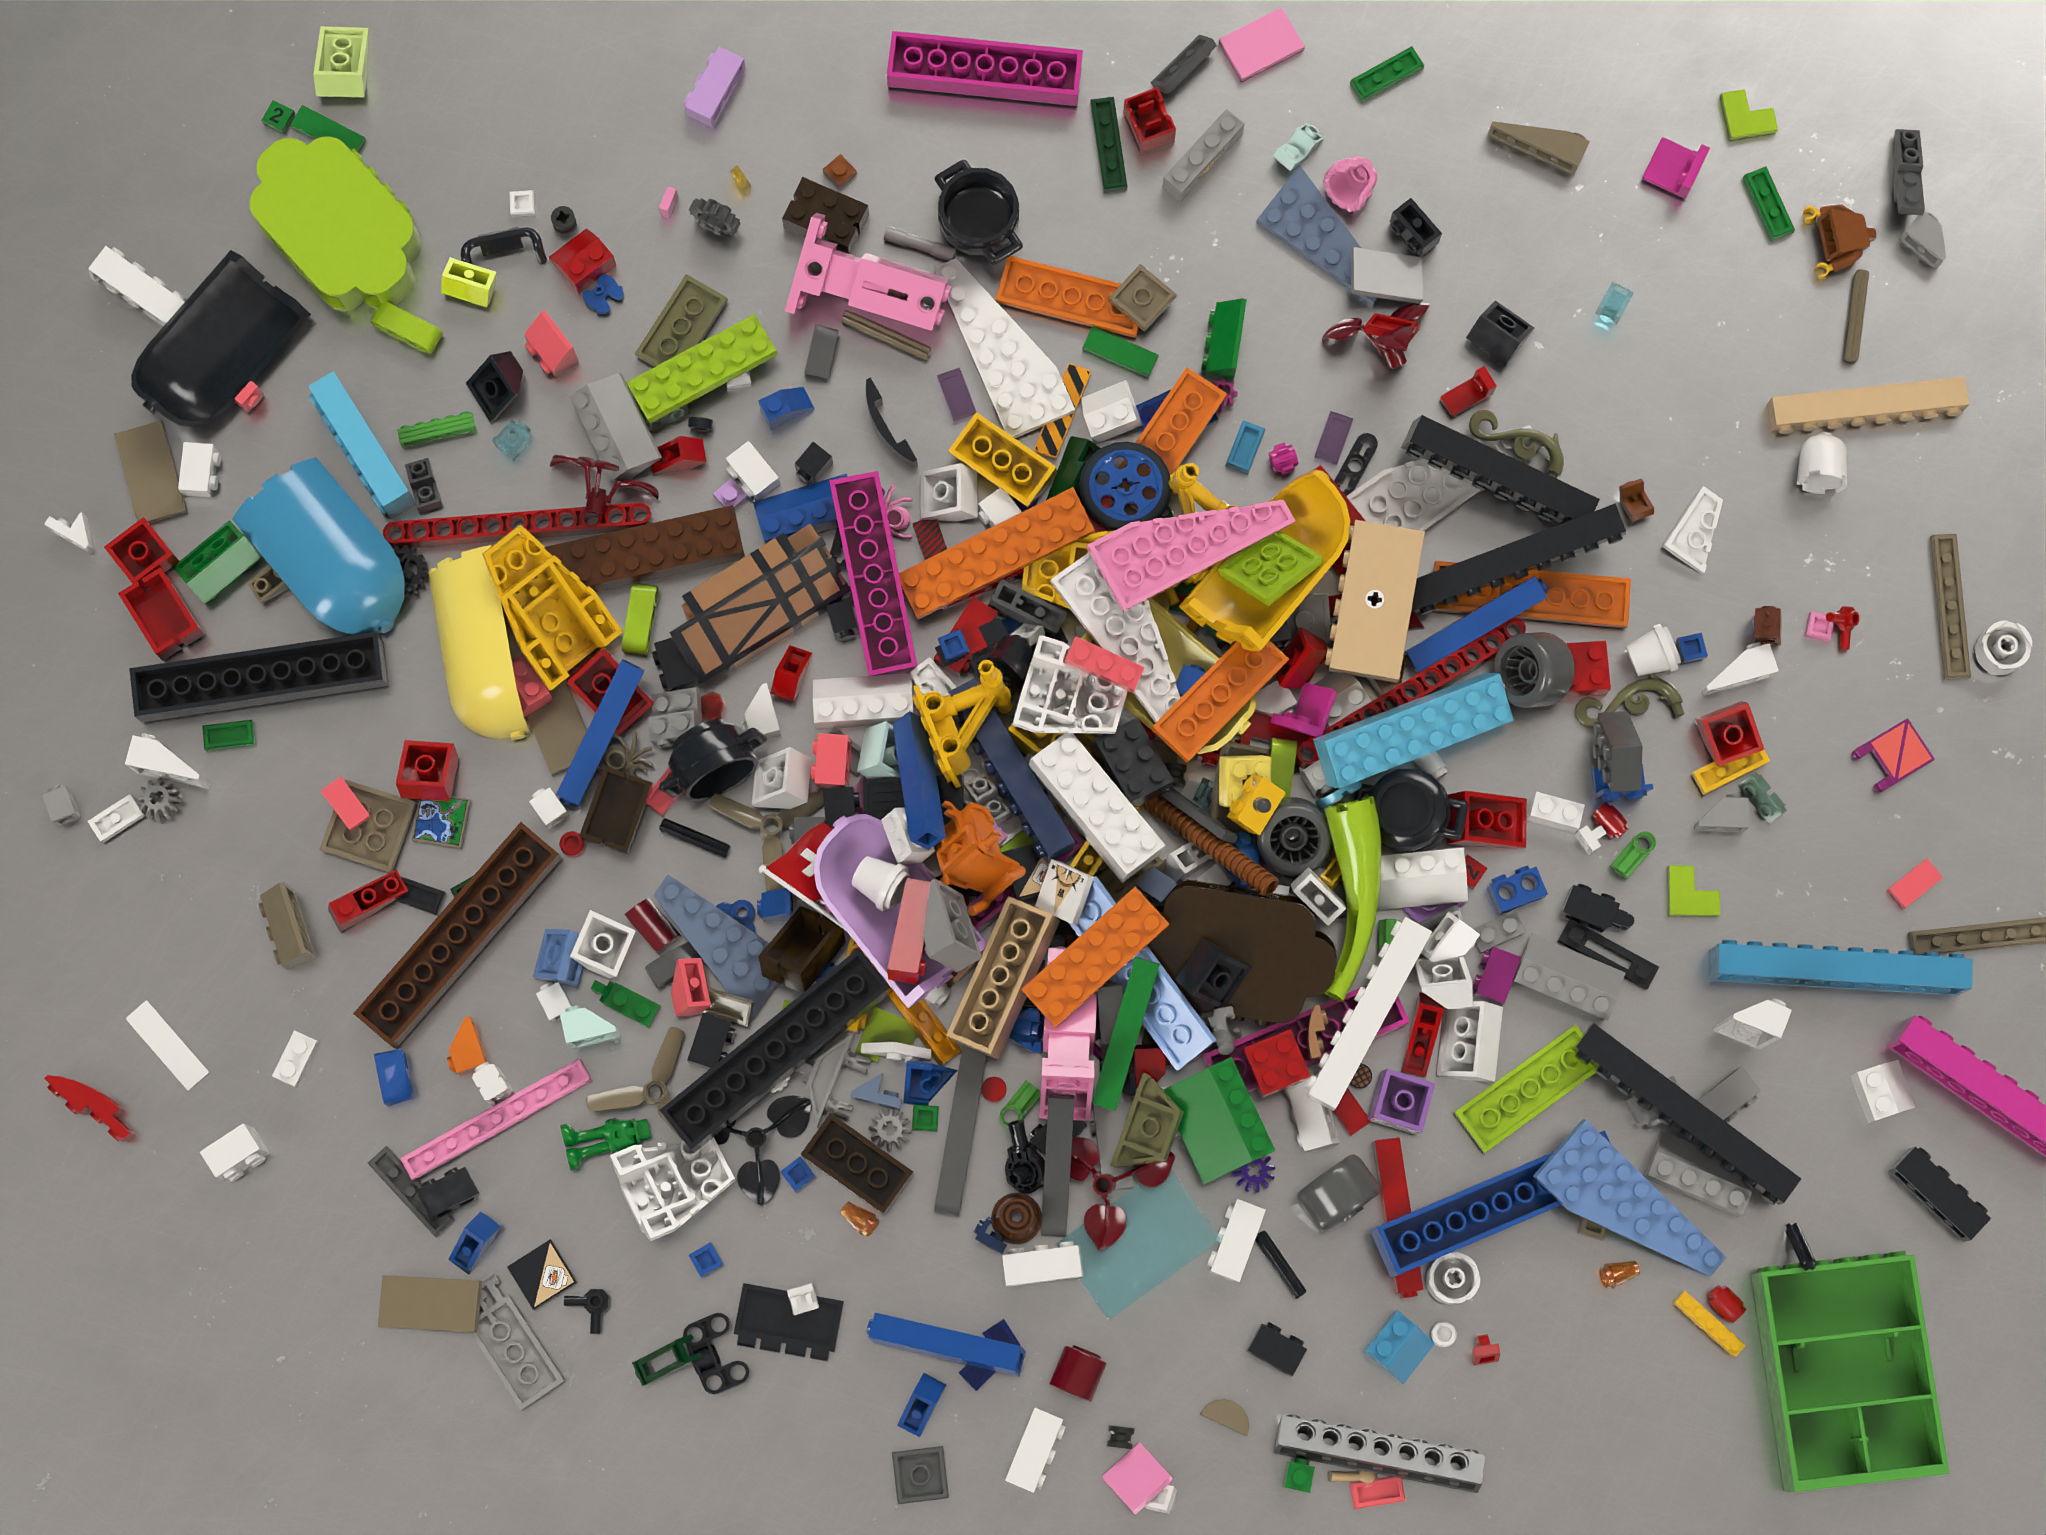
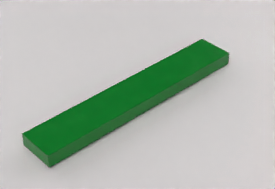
M1135 956L1092 1104L1115 1111L1117 1109L1160 963Z

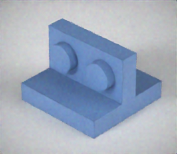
M545 929L533 974L534 978L551 980L570 987L578 986L583 966L570 957L579 936L578 932L562 929Z

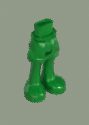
M613 1118L606 1120L603 1126L582 1131L574 1130L567 1123L560 1125L566 1148L582 1142L605 1138V1141L591 1146L567 1149L566 1154L571 1171L577 1170L581 1162L589 1157L607 1152L614 1154L633 1145H640L641 1140L651 1138L647 1119L636 1121L635 1118H632V1120Z

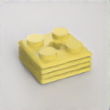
M1264 755L1221 756L1219 761V805L1230 807L1235 799H1240L1243 795V780L1251 777L1252 774L1263 776L1271 782V757Z

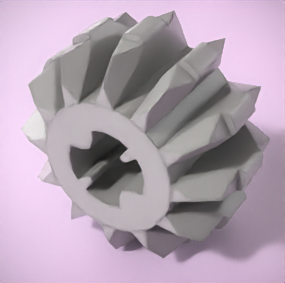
M158 778L156 785L153 781L149 780L148 789L145 787L140 788L144 796L137 797V800L142 802L139 809L142 812L146 811L145 816L149 819L154 816L157 821H161L163 815L167 819H171L170 811L178 812L179 810L174 804L181 803V798L176 797L180 792L179 789L173 788L171 781H167L164 784L162 778ZM157 797L163 798V801L161 803L156 802L155 800Z
M891 1107L888 1110L889 1116H885L882 1109L879 1110L882 1119L879 1120L873 1116L871 1120L878 1125L868 1127L869 1131L878 1132L870 1137L871 1141L881 1138L877 1146L881 1148L886 1142L887 1151H891V1143H895L896 1148L901 1149V1144L898 1140L901 1139L907 1143L909 1139L903 1133L912 1132L911 1128L902 1127L910 1122L909 1118L900 1121L903 1111L900 1110L896 1116H893L894 1110ZM888 1123H893V1127L897 1128V1132H893L892 1136H888L887 1132L883 1130L884 1126L888 1127Z

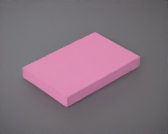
M1282 7L1219 39V44L1241 81L1304 50L1305 47Z

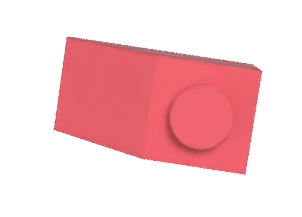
M701 958L678 959L676 962L671 990L676 1017L696 1016L711 1006Z

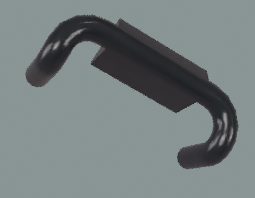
M513 227L481 234L478 237L469 239L461 248V260L473 264L470 252L475 247L480 246L483 256L521 249L523 248L521 237H529L532 240L538 262H546L547 257L540 234L535 229L529 227Z

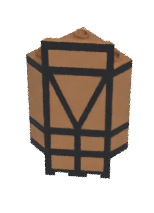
M808 524L788 538L782 533L682 595L684 604L681 606L686 615L687 622L669 633L700 684L723 670L727 674L826 613V605L851 590L841 575V571L833 556L825 547V541L823 538H819L811 524Z

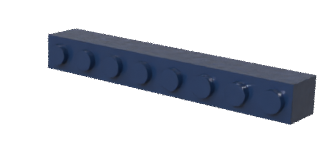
M974 678L950 690L949 694L953 696L979 684ZM975 705L958 712L960 728L964 725ZM992 707L972 739V748L976 755L981 754L985 761L983 763L985 770L989 776L993 775L997 781L996 787L1001 796H1006L1010 802L1008 806L1013 816H1018L1021 820V828L1025 836L1032 838L1035 843L1033 847L1037 856L1040 859L1044 858L1046 863L1049 864L1051 859L1057 860L1072 852L1075 841Z

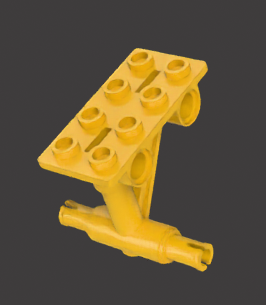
M1194 463L1181 465L1177 468L1176 472L1170 475L1168 483L1172 490L1171 494H1178L1182 515L1196 513L1194 501L1205 511H1218L1237 507L1236 505L1229 506L1224 500L1220 501L1197 481L1199 468ZM1207 568L1193 575L1183 583L1186 586L1191 582L1196 584L1207 574L1209 569Z
M983 660L978 666L981 674V684L953 696L949 694L943 697L935 691L923 695L918 684L913 686L916 694L912 698L922 716L920 717L930 737V744L938 757L937 761L940 769L945 775L947 782L952 781L956 788L961 787L957 775L964 773L970 767L971 761L966 749L993 705L998 708L999 712L1004 714L1010 712L1013 707L1011 692L1003 682L1002 673L993 666V662L990 660ZM975 705L958 732L953 717L957 716L958 712Z

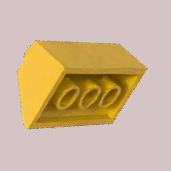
M977 412L948 450L951 455L1027 507L1045 491L1057 474L1056 466Z

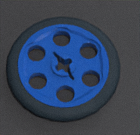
M1116 442L1102 447L1086 462L1080 476V497L1090 516L1101 525L1112 530H1117L1131 522L1151 521L1159 518L1165 512L1170 502L1172 493L1168 483L1170 473L1161 457L1150 448L1133 442ZM1116 458H1124L1127 461V466L1124 469H1117L1113 464ZM1140 465H1147L1151 473L1145 477L1140 476L1137 473V468ZM1105 473L1109 477V482L1105 485L1098 484L1095 480L1096 475ZM1123 481H1126L1128 485H1133L1129 488L1128 492H1125L1124 488H1118L1122 486ZM1146 488L1154 489L1156 497L1152 500L1145 499L1142 495L1143 490ZM1109 496L1113 498L1115 504L1111 508H1104L1101 505V499ZM1127 504H1134L1137 506L1138 512L1136 515L1129 516L1125 513L1124 507Z

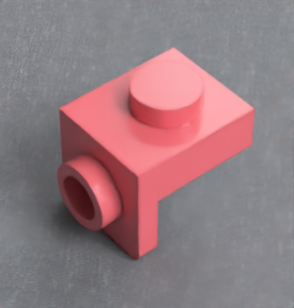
M250 381L235 397V403L249 413L260 402L264 394L255 383Z

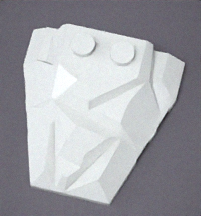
M1040 635L1027 672L1012 726L1034 733L1115 734L1128 691L1064 663L1070 646L1064 642Z
M714 1137L696 1152L690 1150L682 1140L681 1144L666 1146V1142L658 1143L657 1147L642 1148V1145H633L610 1155L614 1171L619 1179L621 1191L641 1232L645 1233L650 1241L676 1231L735 1182V1178Z

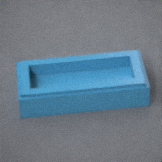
M1243 420L1225 466L1248 475L1265 428Z

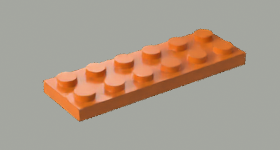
M1015 256L1007 258L995 299L997 303L1089 327L1094 326L1101 330L1136 338L1139 328L1108 301V298L1121 283Z
M1186 367L1135 443L1146 446L1158 454L1166 464L1171 475L1176 472L1226 398L1227 393ZM1125 459L1122 461L1118 469H1124L1127 466V461ZM1140 465L1137 468V473L1145 477L1151 473V470L1147 465ZM1123 481L1122 486L1118 488H1124L1125 492H1128L1129 488L1133 485H1128L1126 481ZM1146 488L1143 490L1142 495L1145 499L1152 500L1156 497V492L1152 488ZM1127 504L1128 506H1130L1138 512V508L1136 505Z
M1270 640L1261 651L1245 650L1241 647V643L1235 642L1151 729L1188 763L1288 662L1289 658Z
M1134 887L1021 990L1051 1024L1057 1028L1170 924L1143 894Z

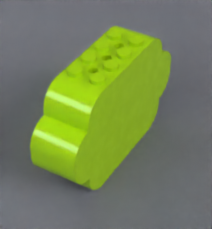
M320 137L308 145L295 138H283L274 142L262 152L256 166L257 175L262 183L251 194L249 201L251 213L268 239L329 306L337 310L348 311L359 307L365 302L377 309L380 303L389 302L396 306L410 294L415 282L410 264L417 258L421 249V239L413 223L414 218L409 213L410 209L402 200L398 201L396 199L395 193L386 183L382 184L375 170L370 165L367 167L364 164L362 156L355 149L350 150L341 140L334 137Z

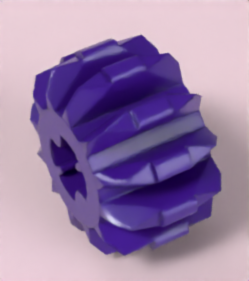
M1267 1156L1264 1160L1260 1158L1238 1168L1240 1171L1232 1173L1233 1177L1241 1176L1236 1185L1240 1186L1243 1182H1246V1192H1249L1251 1185H1254L1255 1193L1260 1192L1259 1183L1263 1188L1267 1189L1269 1184L1265 1179L1273 1181L1275 1178L1272 1174L1267 1173V1171L1275 1170V1165L1266 1166L1271 1157ZM1249 1165L1253 1168L1259 1167L1260 1170L1257 1172L1260 1174L1259 1177L1256 1175L1249 1176L1247 1173L1250 1171L1248 1169Z

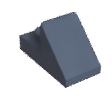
M1151 867L1137 883V886L1150 897L1149 901L1155 906H1158L1177 885L1174 880L1154 867Z
M883 1073L851 1091L850 1095L851 1099L886 1108L891 1107L898 1111L901 1110L903 1102L901 1098H898L899 1094L896 1092L884 1090L883 1094L879 1093Z

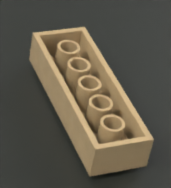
M1009 896L1007 897L983 951L982 958L979 960L946 1036L960 1044L999 1060L1027 997L1021 989L1037 975L1060 923L1057 917Z

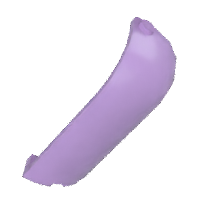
M855 814L847 818L842 816L833 823L835 828L826 836L817 849L814 863L816 888L826 906L907 1008L927 997L935 987L939 989L953 978L951 973L954 970L945 967L934 959H930L925 953L923 960L927 961L924 976L920 975L918 984L888 980L887 967L901 901L894 909L883 912L876 908L875 903L852 886V879L859 864L866 856L895 865L898 863L881 820L867 814ZM923 862L902 864L908 867L910 879L929 882L936 879ZM973 926L982 955L987 942Z

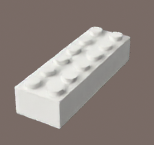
M1073 733L1063 734L1031 758L1028 766L1036 779L1122 883L1162 853L1166 845Z

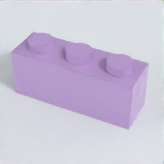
M719 46L715 53L712 52L706 62V70L698 75L695 82L696 88L693 93L687 95L684 101L687 116L713 128L746 68L744 58Z

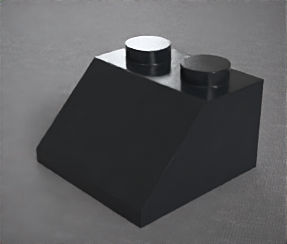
M1495 300L1480 315L1466 338L1471 341L1474 347L1490 354L1494 361L1506 365L1514 357L1535 327Z
M1202 938L1175 978V981L1191 995L1219 1008H1224L1252 967L1221 946Z

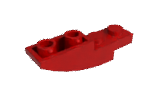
M47 1075L44 1078L49 1083L47 1088L56 1097L61 1095L67 1100L65 1106L75 1115L78 1112L87 1115L92 1110L90 1113L91 1117L99 1124L104 1122L110 1128L107 1132L118 1142L121 1139L130 1142L136 1136L119 1119L126 1110L102 1092L75 1080L60 1076Z

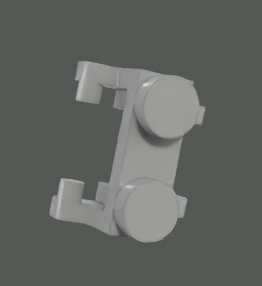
M1233 1007L1213 1009L1214 1011L1201 1014L1199 1017L1205 1023V1020L1208 1019L1211 1025L1209 1030L1217 1040L1216 1044L1219 1053L1222 1055L1231 1054L1235 1050L1234 1041L1242 1037L1239 1028L1229 1030L1226 1019L1228 1017L1231 1020L1235 1018Z

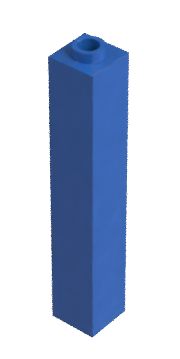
M1532 576L1404 652L1416 673H1419L1546 599L1545 592L1548 589L1541 578L1537 580L1535 576Z
M624 659L621 660L556 793L560 797V802L570 807H573L574 804H580L642 678L644 669Z
M909 711L893 724L909 838L911 842L929 850L946 837L932 746L929 741L930 737L923 726L920 716Z
M879 1313L874 1314V1318L870 1319L867 1326L868 1338L873 1343L1020 1377L1026 1354L1023 1347Z

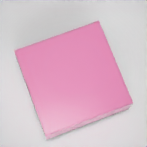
M668 187L659 205L662 217L670 219L679 198L677 190Z
M1811 611L1808 617L1805 637L1829 642L1834 622H1828L1825 614Z

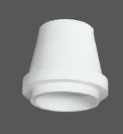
M1661 624L1653 626L1651 631L1626 645V650L1637 676L1667 670L1673 672L1678 670L1677 664L1681 663L1677 648L1667 626L1662 628Z
M866 856L859 864L853 876L852 886L875 903L877 909L886 912L889 909H894L901 901L906 878H910L909 869L900 863L895 865Z

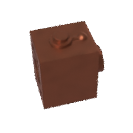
M1774 606L1755 608V616L1753 617L1755 642H1761L1762 645L1769 643L1770 645H1781V608Z

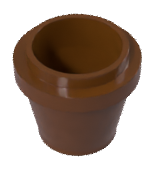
M1011 1193L999 1199L991 1215V1222L995 1233L1004 1237V1241L1010 1244L1029 1242L1037 1235L1042 1224V1212L1038 1203L1023 1193ZM1015 1212H1019L1022 1215V1219L1018 1222L1012 1219V1214Z

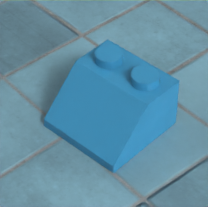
M1396 1310L1363 1352L1404 1384L1435 1343L1417 1325Z

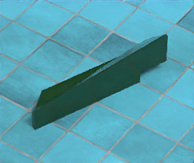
M1071 436L1046 500L1074 487L1082 506H1084L1079 489L1081 472L1088 459L1101 448L1089 439Z

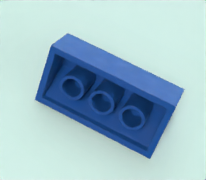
M847 474L754 501L755 512L765 544L782 533L788 538L808 524L812 525L816 533L838 527L829 480L847 477Z

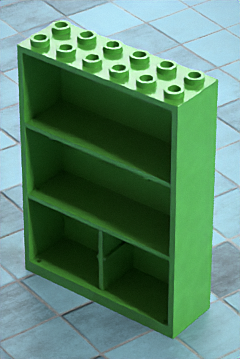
M1896 1251L1883 1254L1884 1258H1881L1879 1253L1858 1257L1859 1261H1855V1256L1834 1259V1264H1830L1829 1259L1818 1260L1815 1263L1816 1268L1814 1270L1808 1269L1807 1271L1803 1270L1800 1263L1783 1265V1270H1779V1266L1774 1265L1757 1268L1758 1273L1751 1274L1784 1492H1799L1950 1474L1914 1255H1906L1905 1251Z

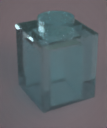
M1612 281L1595 314L1599 315V318L1604 322L1617 325L1634 292Z

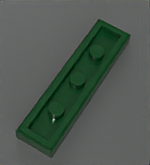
M1114 97L1090 99L1103 192L1126 190L1128 186Z

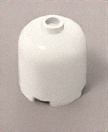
M1821 432L1806 439L1800 449L1797 484L1802 485L1803 491L1815 494H1825V490L1835 489L1836 493L1844 490L1847 487L1848 481L1847 448L1845 443L1828 432Z

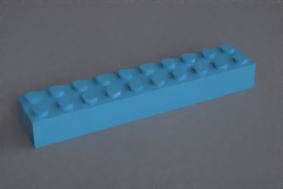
M1722 940V943L1709 950V980L1946 995H1960L1972 989L1973 959L1964 958V954L1959 953L1949 954V957H1939L1938 952H1924V955H1914V951L1901 950L1898 951V954H1889L1887 949H1873V952H1863V948L1850 947L1848 951H1839L1837 946H1823V949H1813V945L1800 944L1797 945V948H1789L1787 943H1772V946H1762V942L1749 941L1747 945H1739L1736 940Z

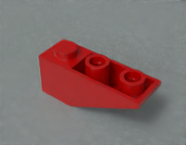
M396 869L328 904V911L341 932L362 922L406 894L408 889Z

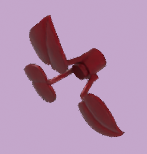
M1429 303L1405 305L1395 310L1391 316L1415 321L1427 311L1430 305ZM1348 318L1335 323L1325 332L1322 342L1325 340L1346 339L1357 333L1358 330L1365 333L1364 325H1361L1362 319ZM1413 326L1395 328L1388 333L1378 336L1376 339L1371 334L1365 333L1378 349L1380 355L1385 356L1389 368H1397L1407 362L1404 351L1407 350L1409 341L1415 334Z
M554 455L550 462V467L576 465L585 469L587 491L585 512L604 516L606 503L611 504L612 497L619 487L646 492L657 500L659 498V492L653 485L634 480L617 481L607 496L606 490L599 488L602 469L619 471V466L608 461L594 460L589 457H578L577 459L566 455ZM596 467L595 487H592L591 490L590 468Z
M1084 1137L1072 1138L1070 1178L1082 1181L1088 1177L1091 1171L1094 1178L1093 1189L1097 1194L1102 1195V1199L1105 1201V1205L1095 1204L1091 1206L1084 1216V1226L1087 1234L1093 1240L1098 1250H1104L1118 1241L1127 1225L1125 1211L1119 1206L1110 1207V1201L1107 1196L1115 1190L1116 1182L1136 1173L1138 1181L1144 1186L1156 1187L1161 1185L1168 1178L1175 1160V1155L1171 1151L1167 1161L1132 1165L1135 1169L1113 1177L1108 1173L1098 1175L1096 1169L1093 1168L1099 1162L1100 1152L1092 1140Z

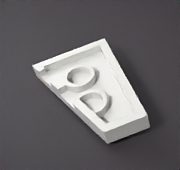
M1704 486L1700 487L1662 546L1701 575L1706 570V560L1711 550V540L1714 529L1717 526L1723 499Z

